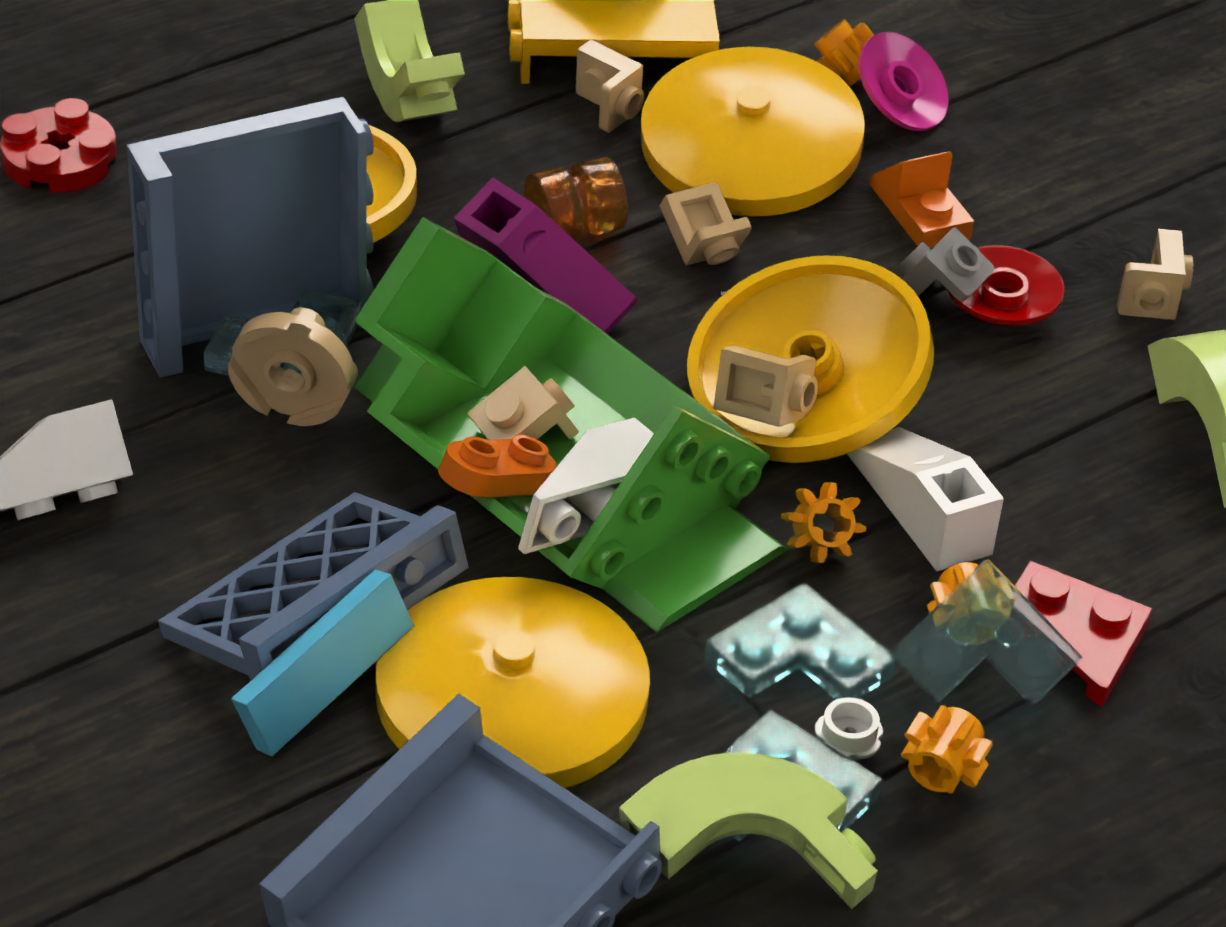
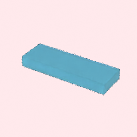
M375 569L231 698L256 750L271 757L276 754L414 627L391 574Z

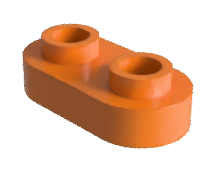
M515 435L512 439L494 440L466 437L463 441H454L448 444L438 473L448 485L471 496L483 498L534 495L555 470L556 462L548 454L547 446L530 436Z

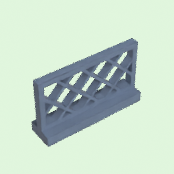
M354 492L158 620L162 636L248 675L251 681L375 569L392 575L407 610L466 570L468 562L456 512L437 505L422 516H418ZM357 518L371 522L346 526ZM369 544V547L336 552V549ZM323 551L322 555L298 558L303 554ZM320 576V580L287 585L288 581ZM274 584L272 588L248 591L255 586ZM271 609L268 614L238 618V614ZM223 617V621L196 625L202 620ZM234 640H239L240 645L234 643Z

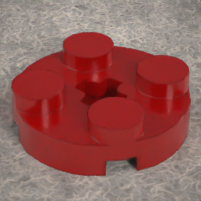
M75 98L63 99L56 103L55 107L41 108L26 114H13L5 118L2 123L3 135L0 142L2 165L10 179L21 186L31 189L30 180L48 183L49 192L65 193L82 190L102 181L109 174L108 164L112 160L116 161V136L113 127L100 115L89 112L88 104L83 100Z

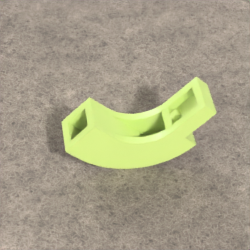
M387 0L364 4L354 18L357 34L372 87L389 118L400 122L457 111L453 87L465 75L460 52L433 56L426 37L418 0Z
M1226 330L1157 340L1147 346L1159 404L1188 400L1199 412L1210 439L1223 505L1226 508Z
M722 753L693 759L655 777L619 807L620 826L635 836L650 821L659 826L661 872L668 880L700 851L715 841L738 834H758L772 837L793 848L851 909L873 891L877 870L872 866L876 861L873 852L863 839L851 829L846 828L840 832L836 828L844 820L848 798L818 774L781 758L754 753Z

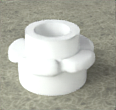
M849 697L837 699L827 706L824 716L820 717L815 725V735L819 741L824 742L823 748L829 755L843 761H856L869 758L880 749L881 742L878 739L883 735V728L878 712L871 704L858 698Z

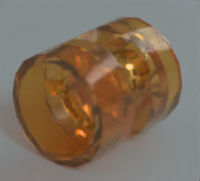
M602 157L572 165L569 173L566 169L557 167L526 176L524 198L537 205L574 240L580 238L582 231L585 234L592 233L597 236L618 231L625 227L628 217L627 195L619 170L611 159Z

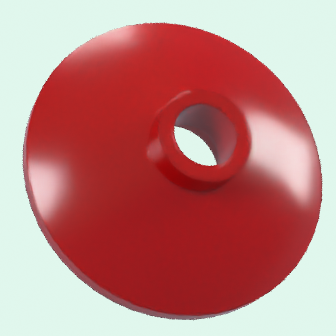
M992 245L977 247L994 265V271L964 302L959 301L948 291L952 300L970 315L990 323L1017 326L1037 323L1053 315L1062 303L1064 282L1056 268L1044 258L1020 248Z

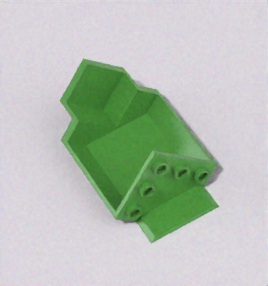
M422 217L354 320V322L383 344L354 387L372 402L367 410L369 414L437 469H439L449 443L463 441L466 437H479L488 440L467 413L524 366L529 369L541 384L552 378L575 406L566 415L579 431L576 436L569 440L558 426L554 425L537 439L547 446L548 454L555 460L556 467L587 430L635 417L654 434L586 535L538 551L571 578L603 589L656 633L789 550L735 509L740 500L749 495L759 483L762 468L771 457L768 453L569 305L536 288L488 251ZM533 495L490 498L471 496L520 537L522 536Z

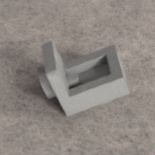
M955 226L932 249L922 242L898 266L906 274L902 280L914 290L917 296L937 279L961 302H964L994 271V265Z

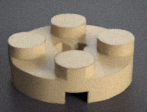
M300 307L293 309L290 313L269 312L261 314L244 324L232 347V357L228 363V374L238 394L258 412L268 416L272 408L279 413L290 415L287 421L288 424L312 426L327 422L339 413L358 376V368L343 342L331 330L325 327L323 318L311 309ZM282 363L294 365L302 372V375L293 369L284 370L280 366Z

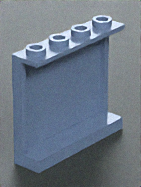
M344 97L127 144L140 342L160 378L183 372L182 346L241 332L244 324L258 315L269 312L290 313L293 309L300 307L308 308L318 313L345 306L354 321L373 292L372 280L367 270V254L373 251V237L367 222V206L373 203V188L367 173V156L373 154L374 145L367 121L364 118H357Z
M458 693L263 879L259 885L268 925L271 927H612L615 916L633 897L637 899L644 897L653 888L661 874L660 828L657 824L650 821L635 836L485 736L482 729L480 707Z

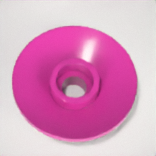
M895 32L878 33L863 45L858 62L861 81L871 101L883 115L895 124L912 131L929 130L943 120L949 104L947 85L938 65L923 47L912 39Z

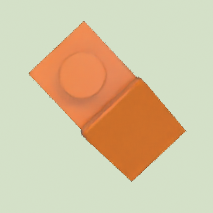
M951 151L903 161L870 175L869 185L917 246L924 242L929 248H933L954 226L967 239L972 237L974 220L948 189L953 157Z

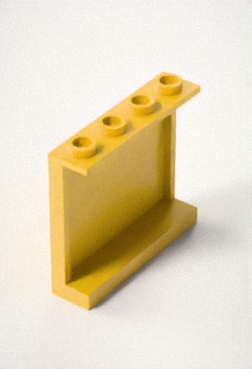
M506 0L508 1V31H510V62H520L521 84H529L531 56H577V49L589 40H593L626 57H678L691 59L719 50L720 40L713 0Z

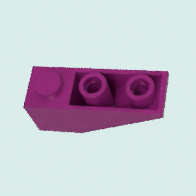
M494 178L454 217L460 237L488 251L533 286L566 303L606 334L637 303L636 297L537 205Z

